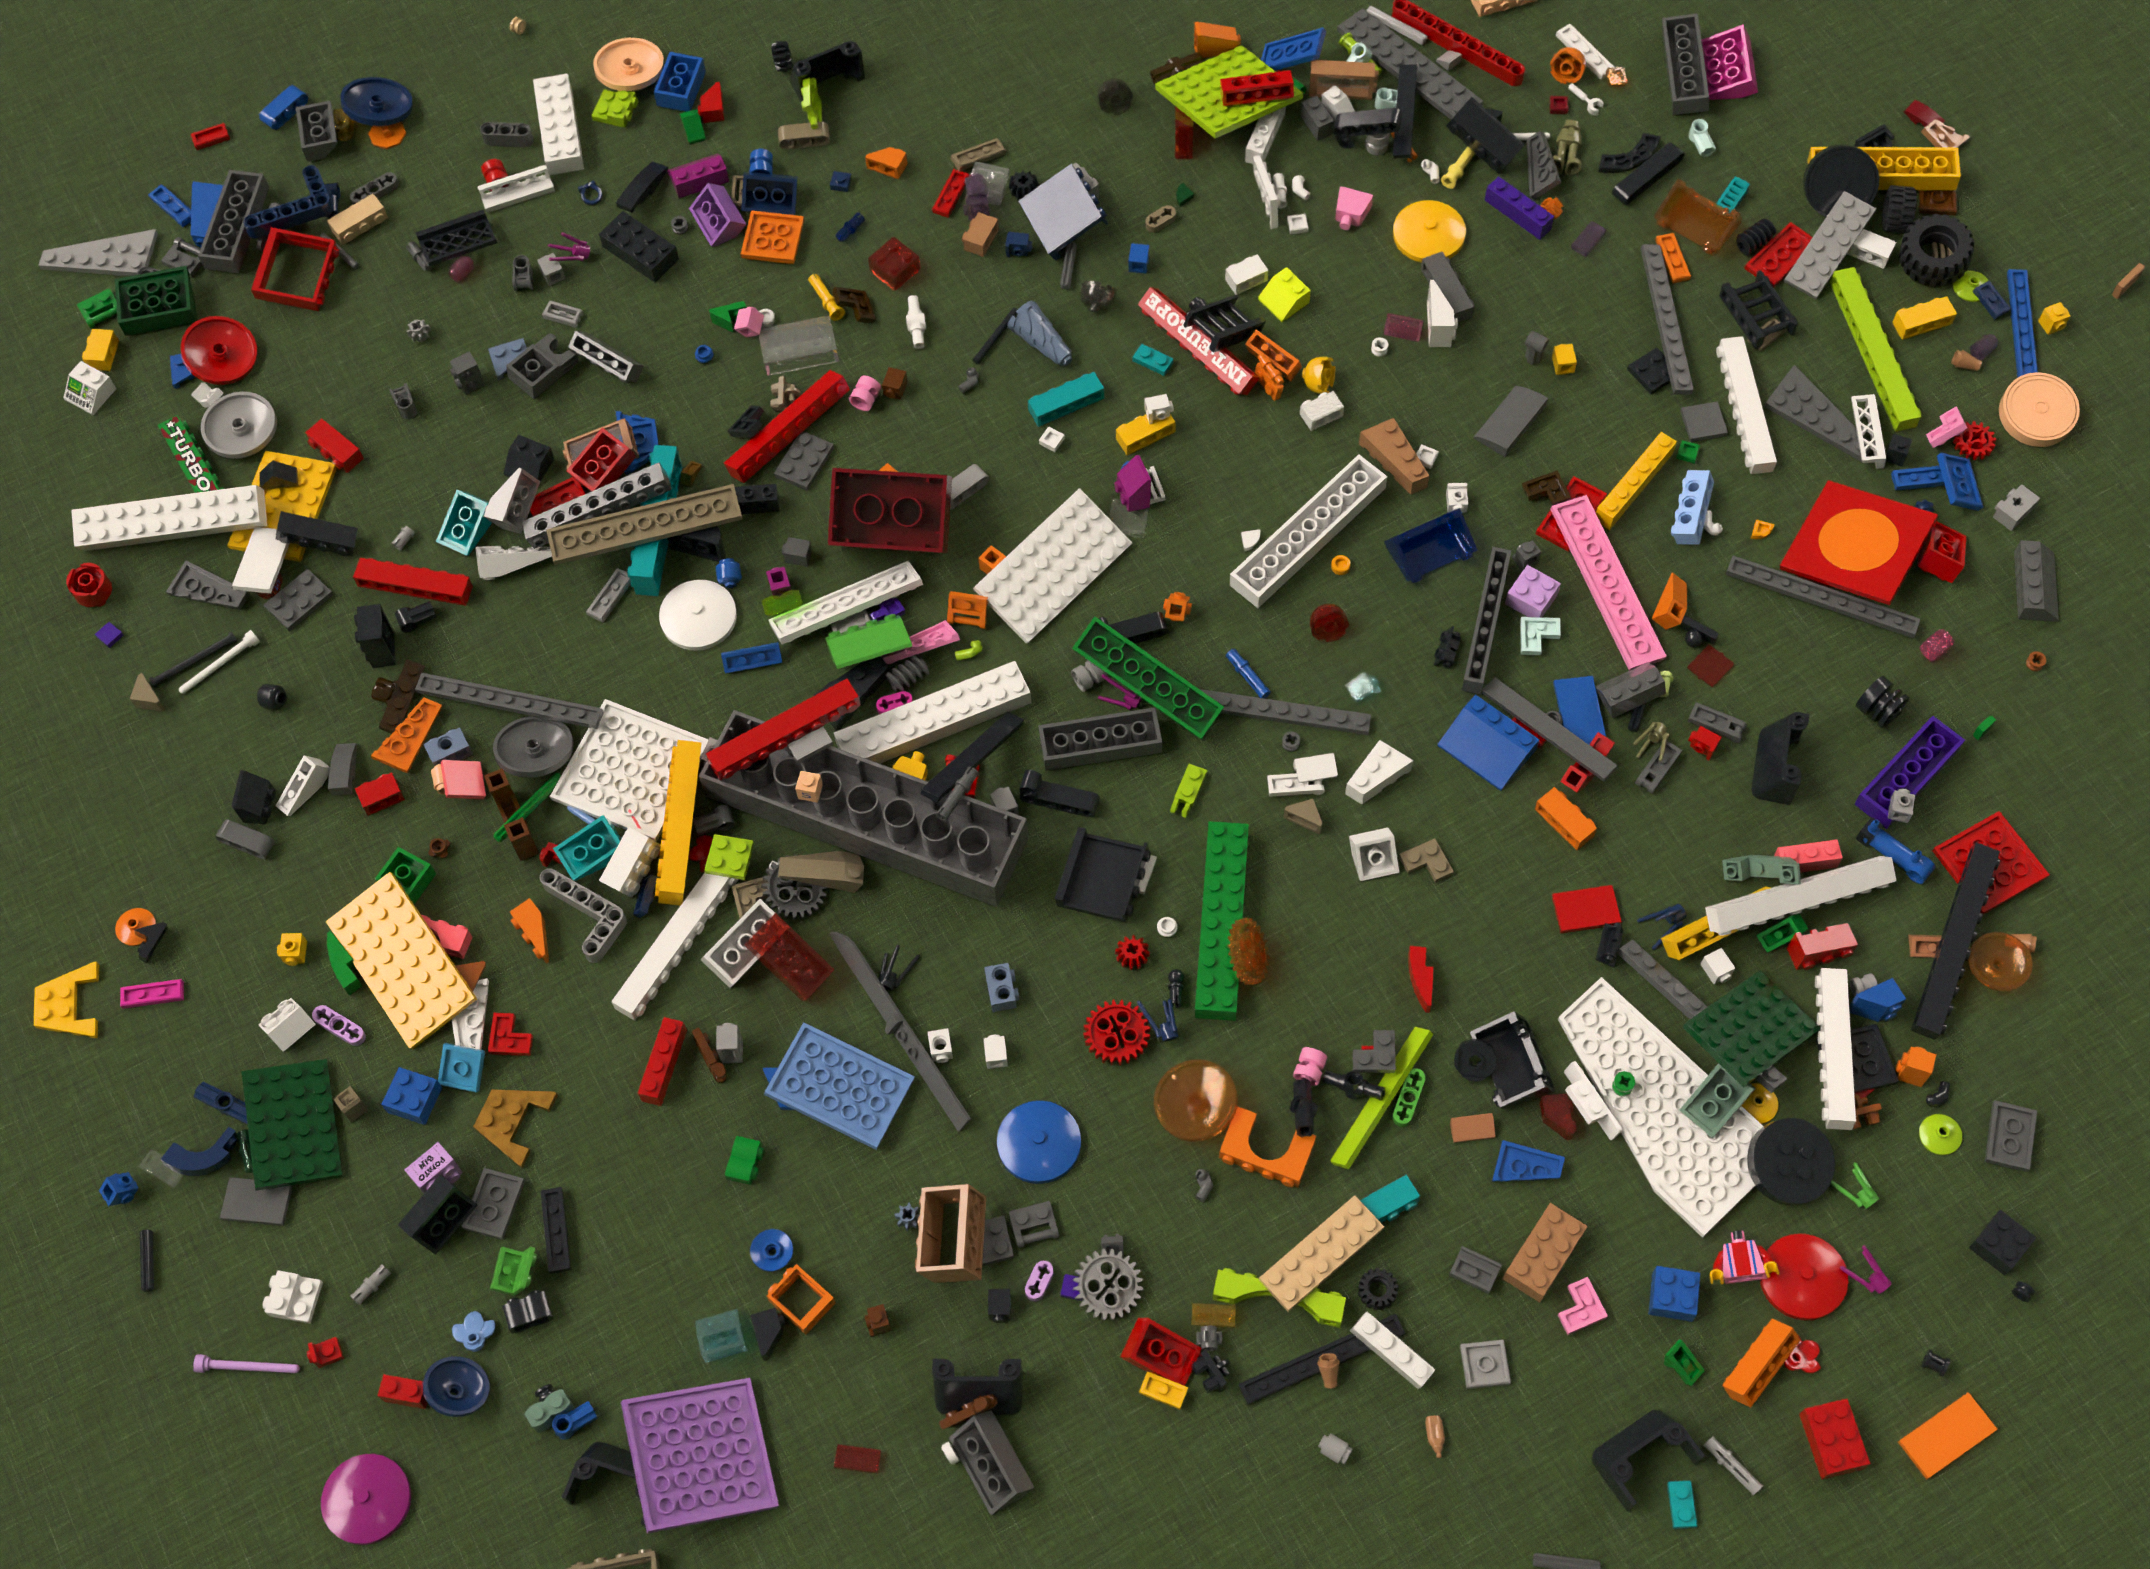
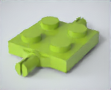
M808 78L803 80L801 93L804 101L801 104L803 111L808 114V119L811 123L810 127L817 129L818 122H822V101L817 92V80L815 78Z

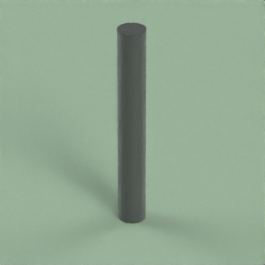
M323 233L320 236L322 238L331 239L326 233ZM336 243L337 248H339V256L353 269H357L359 263Z

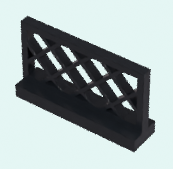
M484 209L415 232L429 267L497 244ZM474 234L479 235L477 239L472 238ZM484 237H490V238H491V239H488V240L483 241V238H484ZM457 240L462 241V242L460 243V245L454 244V243H455ZM468 242L473 243L471 246H465ZM439 246L445 247L442 251L437 250ZM450 248L456 249L453 252H448ZM433 254L438 255V257L430 259Z

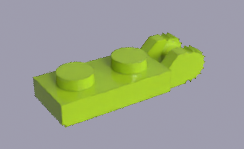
M1188 764L1170 809L1171 813L1177 811L1178 805L1181 802L1185 804L1182 810V817H1187L1207 775L1206 769Z

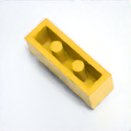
M1946 296L1935 298L1924 304L1919 303L1908 309H1900L1896 312L1892 323L1903 340L1951 325L1957 313Z
M1171 414L1170 417L1165 419L1153 420L1152 424H1149L1147 415L1138 416L1134 421L1122 424L1116 429V440L1128 456L1176 431V422Z

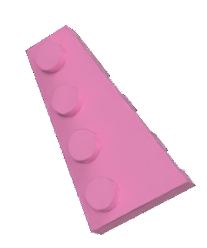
M945 620L910 636L911 647L885 654L881 657L886 664H892L898 660L958 641L960 638L958 633Z

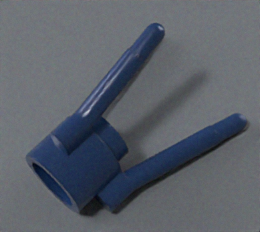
M1676 904L1673 907L1669 906L1664 910L1639 918L1637 922L1640 923L1657 917V922L1666 919L1668 923H1674L1662 936L1664 937L1683 925L1682 920L1686 918V911L1680 904ZM1661 938L1652 947L1653 950L1663 943Z
M1168 999V1006L1167 1002L1163 1001L1167 1022L1160 1025L1161 1029H1158L1141 1001H1137L1141 1011L1154 1029L1157 1038L1162 1037L1163 1042H1167L1179 1037L1171 999Z

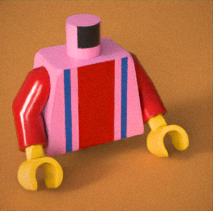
M1734 1231L1731 1233L1732 1243L1724 1244L1723 1250L1718 1253L1715 1259L1713 1269L1710 1272V1282L1713 1284V1281L1718 1279L1721 1284H1724V1281L1725 1284L1767 1279L1770 1277V1272H1776L1779 1275V1270L1771 1255L1762 1246L1756 1245L1754 1240L1745 1241L1744 1231Z

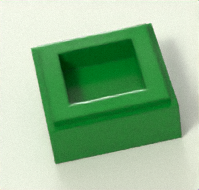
M1682 440L1676 459L1695 464L1700 445Z
M1993 716L1987 717L1976 728L1973 737L1977 740L1982 738L1993 727L1996 719Z

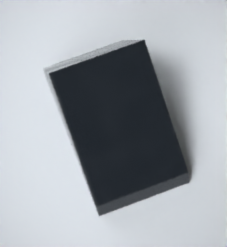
M272 460L259 472L260 488L267 490L297 486L298 469Z

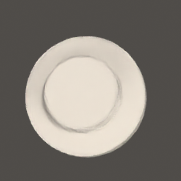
M1164 917L1159 920L1157 930L1160 935L1171 937L1177 932V923L1173 918Z

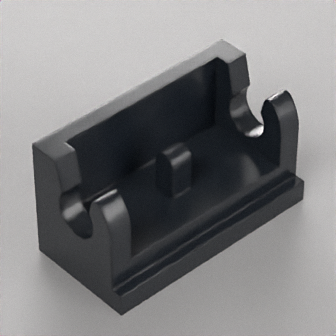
M1883 124L1856 139L1854 146L1893 147L1894 145L1890 140L1895 139V137L1886 128V125Z

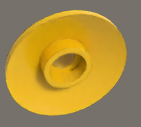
M1752 1083L1751 1085L1756 1090L1744 1102L1742 1107L1760 1124H1764L1772 1120L1776 1115L1778 1099L1774 1092L1770 1093L1762 1084ZM1759 1098L1762 1101V1103H1756L1755 1099Z

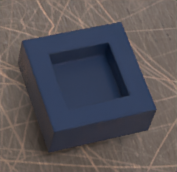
M834 171L830 182V190L848 192L852 179L851 173Z

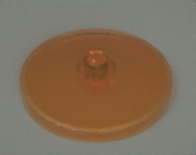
M1188 1060L1175 1065L1161 1078L1154 1094L1155 1113L1163 1128L1172 1136L1190 1142L1208 1140L1220 1134L1231 1123L1238 1105L1237 1089L1230 1075L1221 1066L1207 1060Z

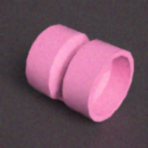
M861 376L855 386L856 388L849 397V401L855 408L869 411L881 390V385L872 377Z
M1304 1047L1298 1061L1300 1063L1296 1065L1293 1077L1296 1080L1307 1079L1311 1082V1086H1317L1322 1076L1321 1070L1324 1069L1327 1061V1055L1317 1049Z

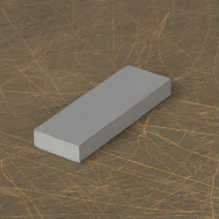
M619 568L616 569L586 611L588 616L602 623L606 620L631 585V579L628 578L627 572Z

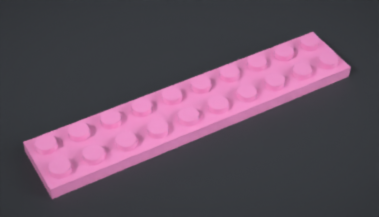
M1587 495L1553 505L1551 512L1628 670L1630 671L1647 662L1657 663L1665 660L1666 654Z

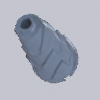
M1029 301L1016 311L1018 313L1016 318L1012 315L1008 322V328L1030 346L1036 348L1047 358L1061 366H1067L1072 361L1071 350L1062 341L1061 336L1052 327L1053 324L1035 301Z

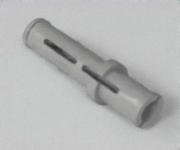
M1714 1436L1703 1445L1718 1459L1717 1462L1720 1465L1723 1464L1752 1495L1763 1486L1731 1455L1732 1452L1730 1450L1727 1451Z

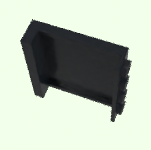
M1078 827L1055 896L1057 906L1127 923L1128 917H1131L1134 911V905H1132L1134 898L1137 899L1139 895L1140 880L1143 881L1145 876V863L1150 861L1151 851L1149 850L1148 843L1144 842L1143 846L1087 834L1086 828Z

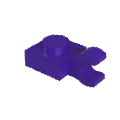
M896 597L890 598L879 604L880 610L871 613L872 619L870 620L876 619L878 622L884 620V617L890 614L901 616L905 614V609Z

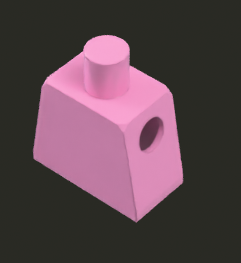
M1340 186L1335 220L1340 222L1339 226L1341 229L1349 230L1351 225L1357 227L1361 225L1372 207L1373 195Z

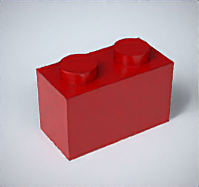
M392 772L383 774L378 779L365 782L355 788L361 805L368 816L405 800Z
M383 1374L377 1395L381 1400L388 1403L426 1409L428 1402L423 1394V1381Z

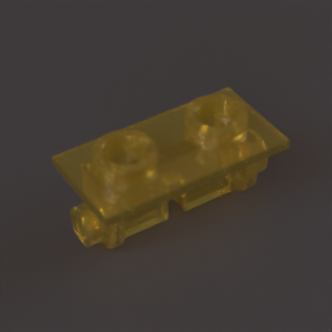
M1192 1303V1325L1235 1327L1236 1305Z

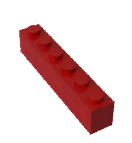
M360 558L353 575L358 587L464 606L467 605L473 588L470 578L464 574H449L446 571H432L425 567L415 568L408 564L398 565L391 561L382 562L373 558Z

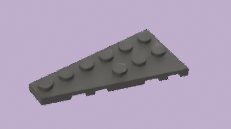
M1794 365L1767 400L1764 407L1862 462L1856 427ZM1868 448L1866 451V457L1871 452V448Z

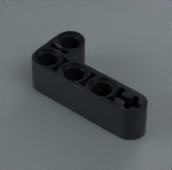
M1397 108L1339 113L1335 119L1333 133L1340 147L1350 149L1354 146L1356 136L1398 132L1403 112Z
M1154 612L1109 624L1105 617L1098 618L1134 644L1162 637L1169 631L1162 612Z
M1030 769L1025 770L1019 789L1020 799L1026 803L1085 817L1095 816L1100 800L1098 794L1090 791L1042 781V775Z

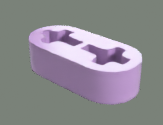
M1040 1261L1035 1265L1025 1286L1026 1296L1031 1301L1035 1302L1043 1298L1053 1277V1266L1048 1261ZM1047 1267L1049 1274L1045 1273L1042 1279H1039V1269ZM1039 1283L1038 1290L1040 1293L1031 1295L1030 1288L1034 1289L1036 1284Z

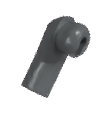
M973 367L967 369V380L958 386L962 393L974 388L978 383L979 374Z
M1199 1169L1195 1173V1177L1200 1189L1195 1197L1199 1201L1205 1202L1213 1188V1182L1207 1171Z

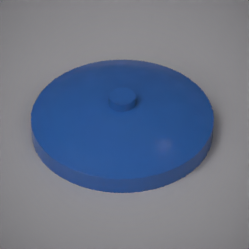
M1031 1101L1014 1108L1004 1118L998 1130L997 1149L1003 1165L1013 1176L1028 1183L1043 1184L1063 1177L1073 1168L1081 1150V1135L1075 1119L1066 1109L1048 1101Z

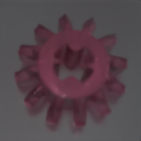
M1940 629L1923 642L1920 646V651L1926 659L1932 662L1946 653L1954 645V640L1948 632Z

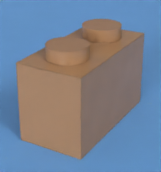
M978 212L977 216L971 220L969 230L963 234L964 250L984 257L999 231L998 219Z

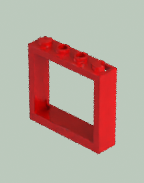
M271 227L251 288L254 298L319 311L320 305L324 304L325 289L329 288V276L334 272V260L339 256V248H337L335 240ZM280 242L327 252L313 299L266 290Z

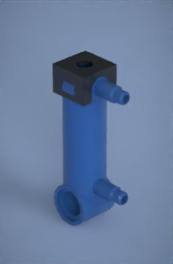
M1871 817L1860 830L1856 840L1866 847L1872 846L1885 857H1892L1893 862L1905 870L1907 876L1912 881L1918 884L1924 883L1935 870V864L1929 858L1921 856L1922 852L1920 850L1913 852L1882 829L1884 825Z

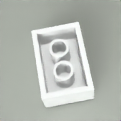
M628 827L599 881L632 898L639 891L642 878L648 874L652 860L658 856L660 844Z

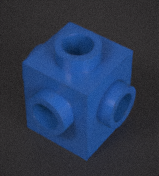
M129 1172L116 1173L105 1179L99 1192L108 1206L121 1203L127 1204L133 1200L138 1186Z

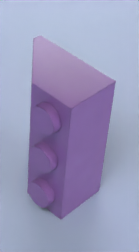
M707 183L689 207L711 247L736 238L746 225L724 186Z

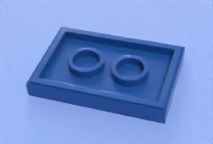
M1945 453L1937 455L1950 505L1977 511L1982 509L1983 505L1970 459Z

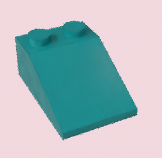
M456 490L436 542L469 556L492 524L491 521L484 517L485 508L489 502L468 492Z
M602 815L553 848L572 880L576 881L607 867L621 841V837L611 821Z

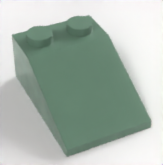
M1718 1063L1679 1111L1713 1138L1756 1088L1750 1083L1743 1088Z

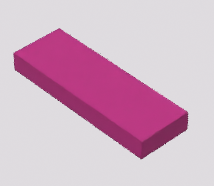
M182 979L120 987V1007L122 1009L184 1000V981Z

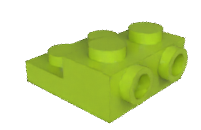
M604 89L592 113V120L625 128L628 121L632 118L634 108L638 105V98L633 91L618 90L614 92Z

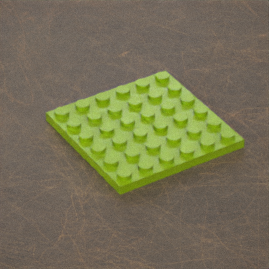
M1242 45L1155 84V88L1160 94L1215 139L1303 99V92L1294 86V98L1223 106L1220 93V79L1276 72Z

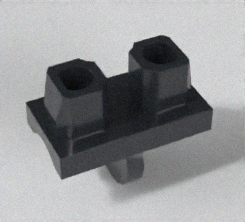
M1207 1350L1200 1353L1199 1359L1191 1366L1194 1373L1199 1376L1207 1371L1210 1378L1203 1381L1202 1384L1208 1394L1216 1390L1222 1392L1226 1389L1227 1382L1224 1377L1230 1374L1226 1368L1230 1365L1229 1360L1221 1361L1218 1355L1212 1360Z

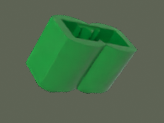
M736 1136L725 1172L727 1180L751 1185L752 1181L757 1179L759 1168L756 1166L758 1161L763 1159L765 1151L761 1141Z

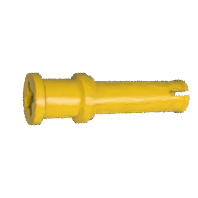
M812 274L808 281L823 301V308L829 312L831 320H840L845 315V310L843 307L837 306L834 296L829 293L819 275L815 274L814 276Z

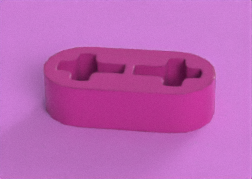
M903 691L879 698L876 703L878 713L882 714L905 705L901 700L905 698L907 703L912 702L911 694ZM883 704H886L888 709L884 710Z

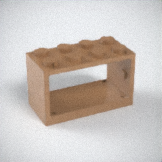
M969 1184L922 1188L919 1200L921 1207L920 1216L918 1217L919 1236L916 1240L918 1248L917 1258L915 1259L916 1272L934 1283L981 1280L986 1196ZM960 1203L956 1265L940 1266L944 1204Z

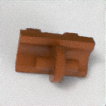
M1854 1094L1856 1122L1852 1130L1861 1127L1859 1116L1864 1115L1867 1126L1879 1123L1878 1111L1882 1109L1880 1103L1862 1107V1105L1868 1104L1867 1098L1860 1099L1858 1094Z

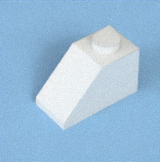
M1336 85L1322 94L1321 102L1334 120L1339 113L1355 112L1348 96Z

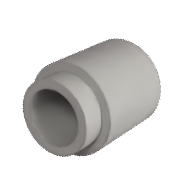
M1331 1433L1329 1436L1324 1435L1318 1445L1321 1448V1454L1336 1463L1340 1462L1342 1464H1345L1353 1450L1348 1446V1443Z

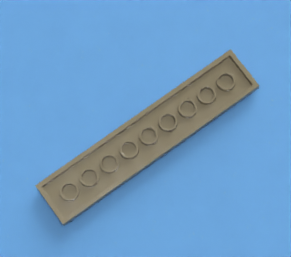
M734 484L546 529L554 565L742 520V515Z

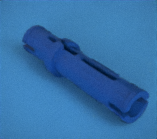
M1235 648L1230 650L1226 654V658L1233 664L1235 671L1244 677L1260 698L1265 699L1268 697L1271 691L1251 669L1250 663L1244 660Z

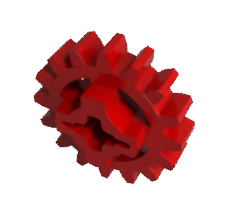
M1975 421L1971 425L1965 422L1967 429L1960 435L1953 436L1955 437L1953 443L1956 444L1955 450L1960 449L1959 455L1966 454L1967 459L1972 456L1976 460L1979 456L1983 460L1985 455L1990 456L1996 446V438L1993 437L1994 432L1988 431L1989 426L1984 428L1982 422L1979 425H1976Z

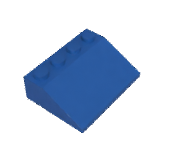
M1475 694L1462 709L1437 746L1502 791L1537 750L1539 739Z

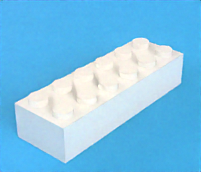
M568 74L534 79L543 151L549 175L583 170L584 164L573 93Z

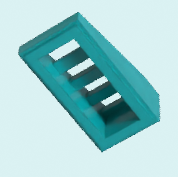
M1735 176L1714 208L1730 216L1748 193L1750 184Z

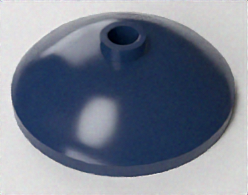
M446 1357L435 1362L427 1370L423 1380V1394L428 1404L443 1415L450 1417L468 1416L478 1411L486 1402L489 1394V1380L485 1371L476 1362L464 1357Z

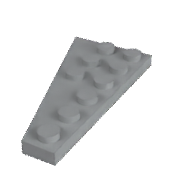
M154 229L44 250L39 267L41 270L134 276L137 275L140 268L149 266L158 232Z

